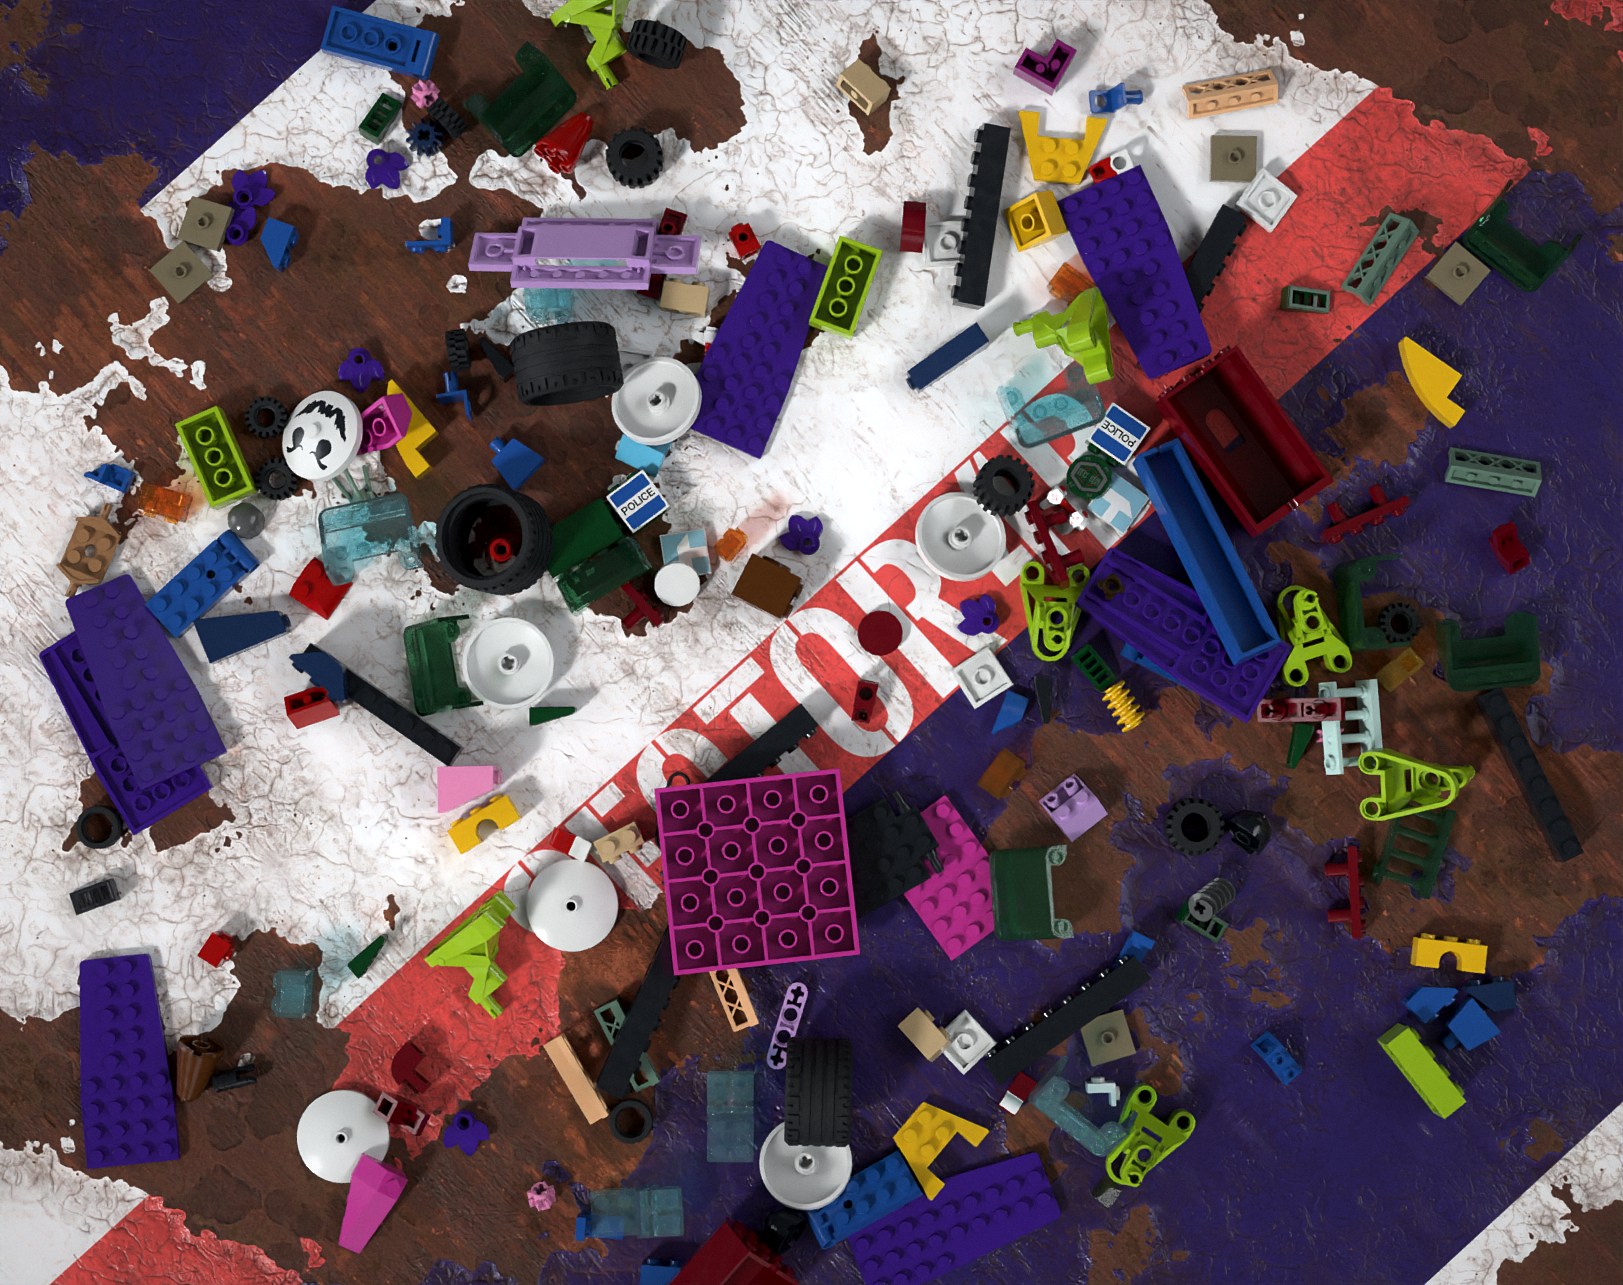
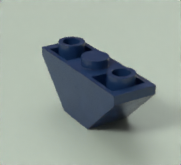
M329 652L291 654L289 658L293 661L292 666L300 673L305 671L311 676L309 681L319 689L321 686L328 691L327 696L337 704L340 701L346 704L349 700L347 671L342 663Z

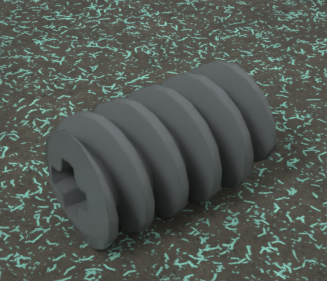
M1217 877L1212 879L1190 897L1188 905L1191 914L1199 921L1205 922L1210 920L1211 917L1235 899L1236 892L1234 886L1224 878Z

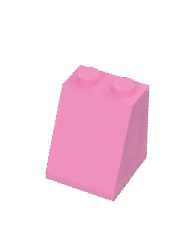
M499 766L437 767L438 813L451 812L499 789V784L503 782L502 770H499Z

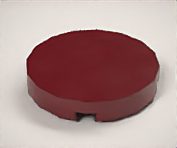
M878 610L869 613L862 619L858 626L857 636L860 645L866 652L876 656L891 654L898 648L902 641L903 630L896 616L887 611Z

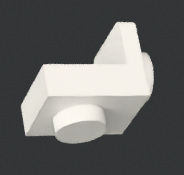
M1091 1077V1081H1085L1087 1093H1109V1104L1116 1106V1100H1120L1119 1086H1115L1113 1080L1105 1081V1077Z

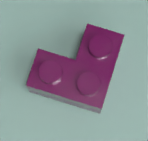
M1057 39L1048 56L1044 58L1026 47L1015 65L1013 74L1052 96L1073 61L1077 50Z

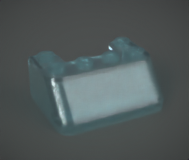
M1078 362L1069 364L1063 372V378L1067 386L1066 390L1025 404L1022 393L1016 387L1004 388L1003 385L998 387L996 393L1008 425L1022 447L1026 449L1035 448L1097 425L1105 418L1106 410L1096 384L1089 385L1084 367Z
M396 493L329 507L320 512L318 524L324 568L333 586L347 584L353 580L355 576L354 561L398 552L399 563L404 569L424 568L418 531L410 503L405 495Z
M1064 1055L1038 1082L1034 1090L1031 1091L1028 1096L1029 1102L1089 1152L1096 1156L1104 1157L1128 1136L1138 1113L1134 1111L1121 1124L1110 1121L1106 1122L1100 1129L1064 1101L1070 1091L1069 1084L1060 1077L1069 1058Z

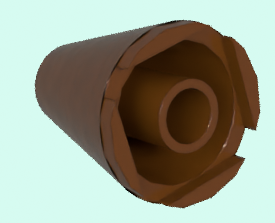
M184 1035L180 1037L177 1043V1095L182 1101L193 1102L200 1098L223 1055L224 1046L220 1042L209 1037L207 1041L200 1040L201 1035Z

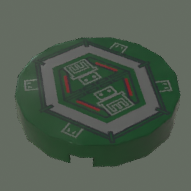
M1084 455L1077 458L1069 466L1066 474L1070 491L1077 498L1085 501L1103 497L1109 491L1112 484V472L1109 465L1102 458L1094 455Z

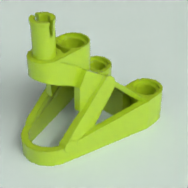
M570 0L550 16V19L556 28L566 23L587 25L596 43L586 62L592 72H597L606 89L610 90L614 85H618L619 81H617L608 64L627 51L626 45L618 32L623 27V19L630 0ZM613 5L612 15L597 12L600 9Z
M1098 287L1089 288L1080 293L1065 312L1051 315L1047 310L1034 313L1032 318L1013 323V330L1017 337L1033 332V339L1038 349L1054 344L1060 347L1066 356L1072 357L1084 367L1089 385L1113 379L1114 367L1107 310ZM1070 319L1067 327L1061 328Z
M1031 561L1021 568L1019 579L1031 646L1034 654L1039 659L1047 662L1056 661L1062 658L1069 649L1071 638L1081 613V609L1076 607L1074 613L1075 603L1090 580V572L1084 565L1072 566L1067 571L1070 587L1061 590L1060 586L1044 585L1045 573L1043 566L1038 562ZM1029 567H1033L1038 571L1036 579H1029L1027 577L1026 570ZM1078 570L1082 572L1084 577L1082 582L1078 583L1072 579L1073 571ZM1027 591L1036 600L1033 621ZM1044 597L1067 598V602L1044 601ZM1056 611L1062 615V622L1060 624H1054L1050 620L1052 612ZM1039 629H1043L1044 645L1050 651L1061 650L1058 655L1048 657L1037 648Z
M1298 585L1283 589L1276 599L1277 633L1280 639L1285 641V629L1294 645L1288 659L1286 657L1279 669L1283 682L1289 687H1299L1308 681L1309 674L1305 663L1306 660L1323 656L1327 669L1335 674L1344 673L1352 666L1349 647L1319 606V598L1316 597L1317 593ZM1289 591H1298L1293 599L1295 617L1289 618L1282 601ZM1309 616L1316 619L1317 625L1314 629L1307 626L1306 621ZM1324 637V642L1303 648V643ZM1337 655L1342 657L1344 661L1341 668H1337L1334 664V658ZM1293 669L1300 673V679L1297 682L1290 678V673Z
M1389 748L1370 749L1360 755L1358 766L1365 774L1381 776V793L1373 794L1364 799L1360 804V812L1368 820L1383 821L1446 806L1456 799L1459 794V788L1467 785L1470 779L1475 776V769L1471 765L1447 766L1439 765L1438 763H1428ZM1370 756L1376 760V766L1371 764ZM1411 769L1412 791L1406 792L1405 770ZM1431 773L1437 775L1438 782L1432 780ZM1420 775H1421V783H1422V785H1423L1425 788H1423V787L1421 786V784H1420V781H1419ZM1451 790L1448 799L1438 797L1441 795V791ZM1411 800L1423 804L1420 806L1401 809ZM1372 802L1377 804L1378 812L1372 808Z
M502 890L495 893L424 957V960L431 968L436 965L464 967L474 978L468 996L475 1004L480 1003L493 1019L497 1018V1015L499 1016L505 1009L492 997L491 993L508 978L494 962L499 951L500 929L506 924L504 919L516 908Z
M1146 1083L1136 1084L1128 1094L1106 1158V1170L1109 1177L1121 1185L1139 1186L1145 1174L1185 1142L1195 1128L1194 1116L1185 1109L1174 1110L1165 1123L1149 1113L1156 1103L1157 1094ZM1142 1090H1148L1150 1093L1146 1101H1140L1138 1098ZM1131 1110L1134 1125L1122 1136ZM1181 1116L1188 1118V1123L1184 1127L1177 1126V1120ZM1142 1127H1146L1161 1137V1142L1159 1143L1143 1132ZM1143 1148L1148 1149L1149 1156L1144 1160L1138 1159V1152ZM1123 1151L1126 1157L1121 1166V1178L1113 1174L1111 1163Z

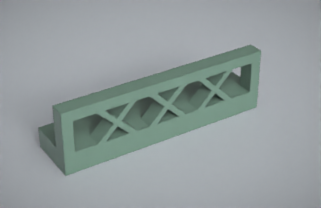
M1391 212L1388 214L1341 285L1342 290L1358 296L1363 304L1371 306L1420 232L1411 219ZM1393 221L1400 223L1397 229L1389 232L1388 228ZM1387 241L1384 248L1376 250L1379 242ZM1374 258L1373 265L1364 269L1366 261ZM1361 277L1362 281L1357 288L1352 287L1353 281Z
M1453 447L1449 449V466L1445 474V482L1532 497L1536 496L1542 482L1540 462ZM1455 456L1463 457L1466 461L1456 460ZM1479 460L1485 461L1489 465H1483L1479 462ZM1501 464L1508 465L1511 469L1504 468ZM1523 468L1534 469V473L1527 472Z
M619 998L594 1010L611 1046L614 1042L613 1034L615 1028L620 1029L627 1014ZM611 1008L615 1016L614 1024L606 1022L601 1012ZM608 1026L613 1027L611 1032H610ZM647 1052L642 1053L639 1061L642 1062L640 1070L644 1071L648 1081L638 1086L634 1078L635 1074L630 1079L636 1093L650 1085L657 1084L661 1080Z

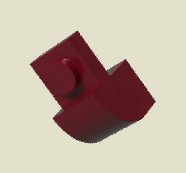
M904 201L900 251L923 252L926 203Z
M1512 521L1505 525L1502 524L1492 531V536L1488 538L1490 547L1509 575L1530 565L1529 552L1518 540L1517 526Z
M410 1040L394 1056L391 1064V1073L398 1085L407 1080L409 1082L407 1085L416 1093L420 1091L423 1094L432 1084L417 1072L415 1068L426 1057V1054Z
M382 1091L372 1111L386 1122L398 1124L416 1136H421L431 1116L420 1109V1105L400 1095Z

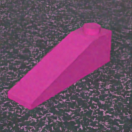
M403 393L382 396L360 414L363 423V435L356 455L391 448L406 437L412 412Z
M363 1153L351 1174V1185L346 1201L347 1206L338 1242L340 1246L360 1254L406 1185L408 1179L402 1170Z

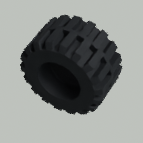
M636 20L627 41L626 50L633 57L649 65L663 69H678L688 44V39L668 25L652 20Z
M630 127L628 131L624 128L621 129L619 135L615 133L613 135L614 139L612 141L609 140L608 149H606L605 153L607 166L616 182L619 181L622 186L628 185L631 189H635V186H639L640 189L644 188V185L647 183L651 185L653 183L652 180L654 178L657 180L660 176L659 172L663 170L664 156L658 139L654 138L653 133L650 131L647 133L641 127L639 130H636L635 127ZM632 147L642 148L648 153L647 162L637 169L627 168L621 160L625 151Z
M998 455L996 459L993 457L983 465L975 477L976 480L973 483V487L976 488L973 491L974 497H979L976 502L978 505H984L982 509L985 512L990 510V515L995 516L997 513H999L1000 517H1005L1007 514L1009 516L1014 515L1016 511L1019 512L1025 506L1034 492L1032 488L1035 485V480H1031L1033 473L1032 471H1027L1029 466L1026 463L1022 465L1020 463L1021 459L1018 457L1016 460L1012 459V455H1007L1006 458L1003 455ZM1002 476L1009 479L1014 485L1015 494L1005 496L998 493L993 486V478Z
M1185 798L1171 806L1169 813L1165 815L1166 821L1163 823V828H1165L1166 833L1164 834L1169 840L1168 843L1175 850L1186 855L1198 856L1213 851L1215 846L1220 844L1221 835H1224L1223 825L1225 824L1224 820L1221 819V812L1216 809L1214 804L1204 799ZM1190 813L1200 814L1206 822L1205 834L1198 840L1187 839L1181 830L1183 819Z

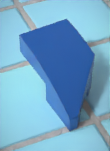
M107 463L92 472L88 471L84 474L85 477L126 494L136 473L118 465H109Z
M1007 691L991 733L997 734L1006 728L1015 727L1021 721L1029 699Z

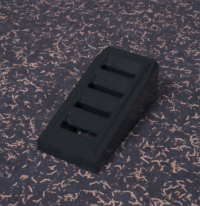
M481 337L479 341L501 380L506 383L514 375V365L485 337Z
M1033 677L1042 724L1050 723L1053 679L1049 677Z
M114 878L69 894L76 915L121 900ZM104 886L106 888L109 899H105L102 890V887ZM95 889L98 891L101 902H98L96 899ZM87 892L90 894L93 905H89L86 896ZM78 895L82 896L85 905L82 909L77 898Z

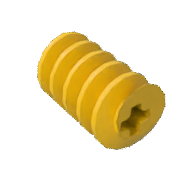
M1122 680L1103 691L1102 693L1105 692L1106 695L1102 700L1111 701L1107 708L1116 709L1112 716L1121 717L1117 724L1125 723L1122 732H1127L1145 721L1141 720L1145 713L1144 711L1136 712L1140 705L1131 704L1135 697H1127L1130 689H1122L1125 681Z

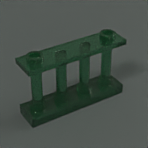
M1406 804L1401 809H1406L1415 806ZM1442 808V811L1438 813L1426 810L1411 814L1435 822L1437 828L1435 834L1432 833L1431 835L1400 826L1402 816L1392 818L1378 863H1375L1371 870L1372 882L1381 884L1383 878L1413 887L1417 891L1415 896L1430 900L1456 816V811ZM1396 834L1428 844V847H1430L1428 856L1422 857L1394 848L1393 844ZM1392 856L1420 865L1424 869L1421 878L1415 879L1387 870L1386 866L1389 857Z

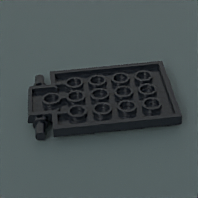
M900 790L891 794L899 807L897 810L900 816H896L885 797L845 820L856 920L930 879L931 875L920 858L923 855L927 861H930L937 874L945 870L937 856L939 854L936 848L939 847V844L917 806L912 808L910 803H906Z

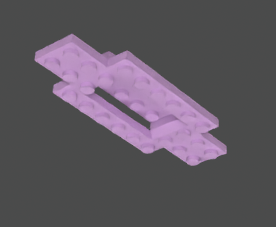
M523 217L522 226L518 227L517 233L475 232L468 266L469 271L512 272L510 279L511 288L649 290L651 274H697L701 235H657L659 228L658 219ZM537 259L626 260L627 266L536 265Z

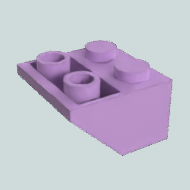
M1075 773L1039 800L1042 807L1071 842L1108 814L1098 798Z

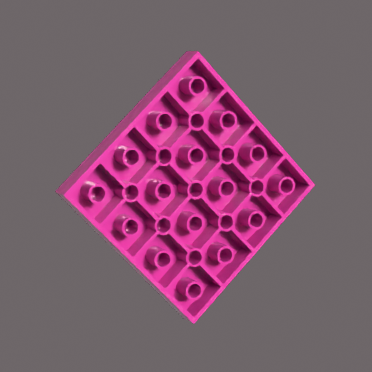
M840 768L654 789L674 975L860 954Z

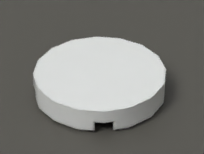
M671 561L664 564L655 576L657 596L664 603L671 606H683L690 603L696 598L700 589V578L697 571L683 561Z

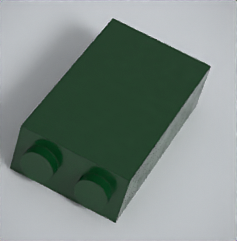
M599 498L553 525L552 530L555 535L554 554L551 557V563L547 566V570L554 580L625 539L623 533L626 530L620 520L615 522L611 515L615 511L608 500L604 502L602 498Z

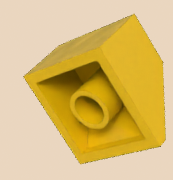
M1052 190L1036 192L1003 210L1018 252L1048 243L1068 233Z

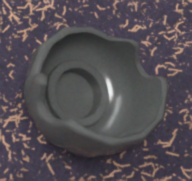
M241 502L233 506L227 516L229 528L241 538L252 539L258 536L264 528V515L251 503Z

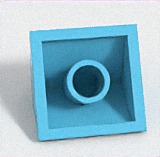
M623 433L615 459L656 477L673 441L662 445H644L631 440Z

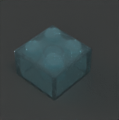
M524 288L526 315L536 325L548 324V320L566 323L570 322L571 318H576L573 289Z
M287 966L279 969L278 974H274L273 987H276V997H273L271 1006L272 1011H275L274 1017L304 1018L311 1014L315 968Z

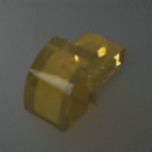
M1408 646L1391 658L1392 660L1374 676L1389 692H1392L1426 663Z

